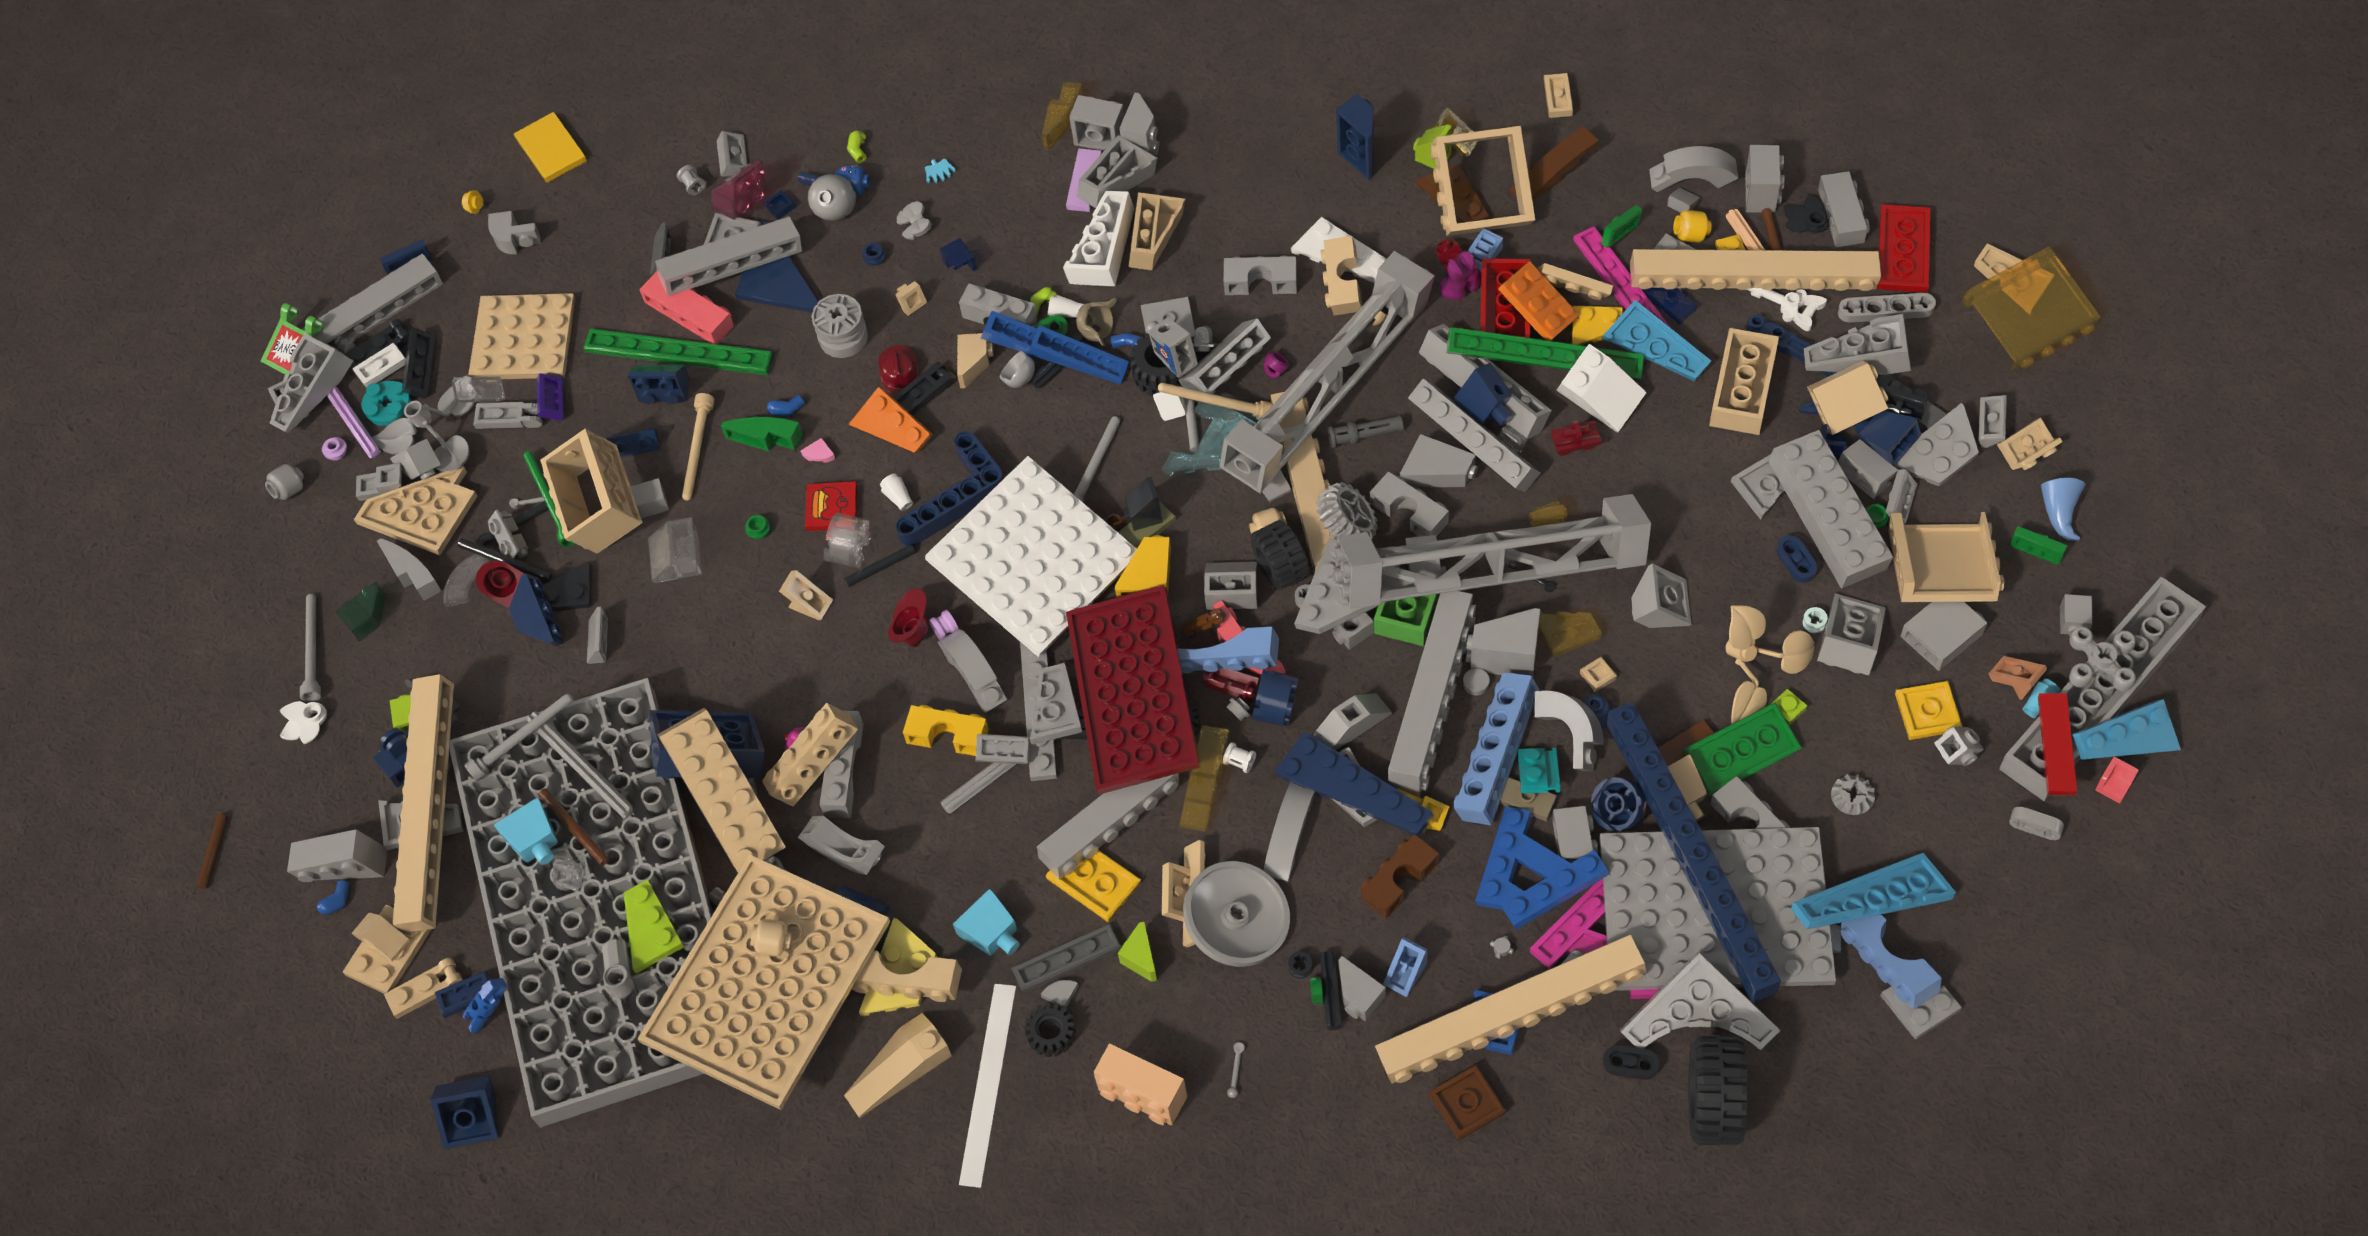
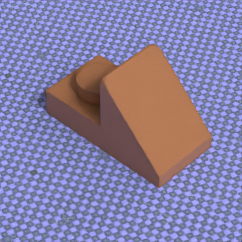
M2003 656L1988 674L1993 682L2013 686L2019 699L2022 700L2045 673L2047 668L2042 664Z

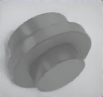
M1231 698L1229 700L1230 703L1226 707L1240 721L1245 717H1250L1247 713L1250 707L1242 699L1238 698L1235 701Z

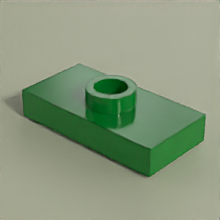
M1635 205L1621 216H1616L1606 226L1601 244L1608 248L1637 228L1642 209Z
M2017 526L2010 546L2056 565L2060 564L2067 548L2066 544Z

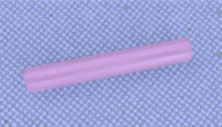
M335 387L327 395L329 400L368 457L374 458L380 454V449L339 389Z

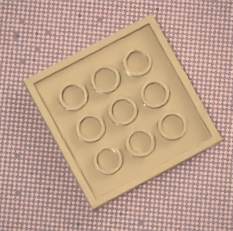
M574 294L481 296L468 375L470 379L537 378L539 373L565 378L575 305Z

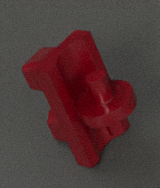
M1595 420L1581 424L1578 421H1572L1571 426L1551 430L1553 443L1557 454L1560 456L1569 455L1570 452L1581 449L1585 451L1594 449L1595 446L1602 444Z

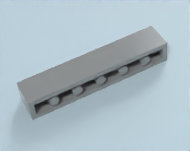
M789 216L672 256L656 260L655 263L658 277L666 294L671 296L802 252L800 235Z
M421 254L318 318L324 322V327L314 338L339 350L338 345L344 338L350 339L352 337L357 339L440 287L443 283L434 267Z
M1445 324L1428 330L1419 354L1460 387L1464 385L1476 368L1491 363L1512 393V397L1504 406L1512 415L1511 420L1506 424L1525 440L1541 433L1552 410L1488 359L1446 353L1449 328Z
M1422 379L1408 397L1409 400L1514 488L1526 492L1539 476L1540 472L1483 424L1477 422L1466 413L1453 399L1433 383Z
M1179 774L1103 793L1037 846L1038 858L1058 879L1062 878L1065 874L1070 875L1076 870L1078 863L1085 858L1093 857L1100 846L1105 842L1113 841L1120 830L1125 826L1133 825L1140 814L1145 810L1153 809L1157 805L1158 800L1165 794L1173 793L1179 784Z

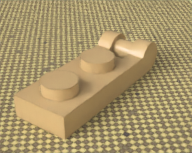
M453 958L443 959L432 969L384 994L396 1019L435 999L436 991L463 980L461 974L455 970L456 964ZM446 975L447 978L440 982L439 977Z

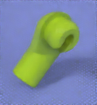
M855 130L849 135L847 150L855 161L860 164L867 158L860 148V144L865 142L863 139H866L864 132Z
M1050 287L1042 288L1031 297L1030 302L1035 304L1036 314H1038L1040 306L1045 300L1049 303L1051 296H1057L1056 292L1052 291Z

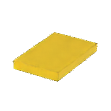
M554 112L514 133L516 140L546 183L587 161Z
M1100 850L1093 857L1085 858L1078 863V867L1070 875L1065 874L1060 879L1051 871L1045 875L1046 879L1107 922L1113 918L1142 883L1140 878Z

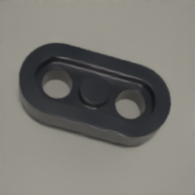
M1615 1045L1605 1051L1603 1066L1611 1075L1648 1080L1657 1075L1660 1060L1656 1053L1651 1050ZM1619 1059L1621 1060L1622 1064L1620 1066H1615L1612 1063V1060ZM1648 1063L1650 1065V1068L1648 1070H1643L1640 1067V1064Z

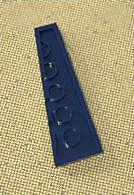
M1306 731L1303 732L1274 771L1275 775L1302 788L1311 789L1323 797L1332 798L1341 802L1342 805L1349 808L1353 807L1364 812L1365 815L1383 820L1391 826L1412 835L1415 834L1418 837L1434 817L1433 812Z

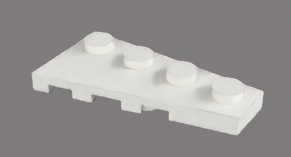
M1321 217L1291 247V253L1308 256L1310 260L1319 263L1320 261L1322 262L1321 250L1324 249V240L1350 235ZM1353 238L1356 245L1358 268L1346 271L1353 273V276L1375 283L1378 268L1384 263L1386 258Z

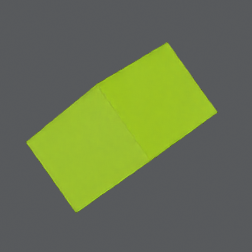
M1140 922L1118 952V957L1122 965L1154 982L1157 981L1146 927L1144 922Z

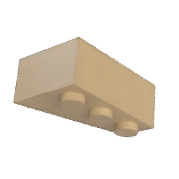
M1138 192L1129 267L1153 270L1183 215L1185 199Z

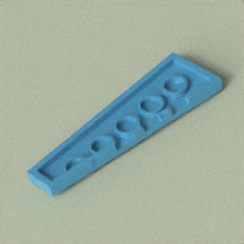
M1921 853L1795 901L1791 910L1806 929H1812L1949 901L1953 899L1956 892L1926 855Z

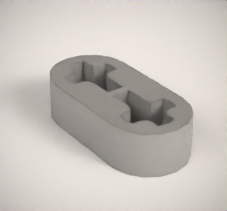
M2015 807L2009 820L2010 825L2014 828L2049 840L2060 839L2064 827L2061 820L2024 807Z

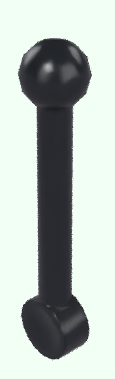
M1511 560L1509 562L1511 569H1517L1518 571L1526 570L1519 565L1518 561ZM1534 579L1535 582L1544 587L1546 592L1551 593L1554 591L1555 585L1552 582L1546 583L1542 579Z

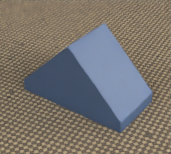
M1403 937L1383 985L1408 997L1428 964V950Z

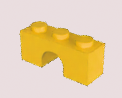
M911 705L903 735L906 744L931 748L938 734L951 732L955 734L953 744L956 753L976 756L977 734L988 735L989 728L986 719L977 714H970L968 716L958 714L956 711L949 709L941 711L927 705H920L919 707Z

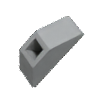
M1377 693L1354 695L1331 711L1314 732L1313 737L1337 751L1390 716L1392 712Z

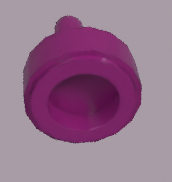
M1270 351L1264 359V370L1271 378H1278L1289 367L1287 359L1275 351Z

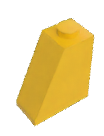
M1155 535L1143 538L1115 585L1116 598L1165 585L1168 594L1171 558L1169 537Z

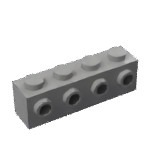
M1258 318L1242 322L1205 355L1196 367L1185 373L1179 379V382L1184 388L1213 394L1215 392L1214 389L1228 381L1235 370L1240 369L1247 363V359L1261 351L1262 346L1271 337Z

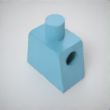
M538 798L494 824L501 837L525 862L536 858L540 865H545L553 860L554 855L550 848L555 846L558 840L548 814Z
M990 889L953 923L955 932L959 937L990 956L999 948L1003 949L1008 955H1011L1020 945L1012 936L1017 931L1014 919Z

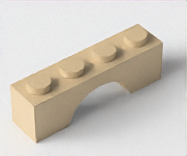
M873 951L852 990L859 993H867L868 990L878 991V993L885 996H893L894 993L904 994V996L911 999H919L920 996L930 997L937 1002H946L947 999L956 1000L962 969L955 959L930 957L920 969L913 973L895 974L886 969L885 962L879 952Z

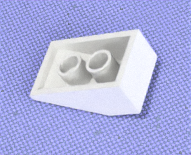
M1590 344L1557 389L1559 393L1616 432L1620 431L1646 394L1613 360Z

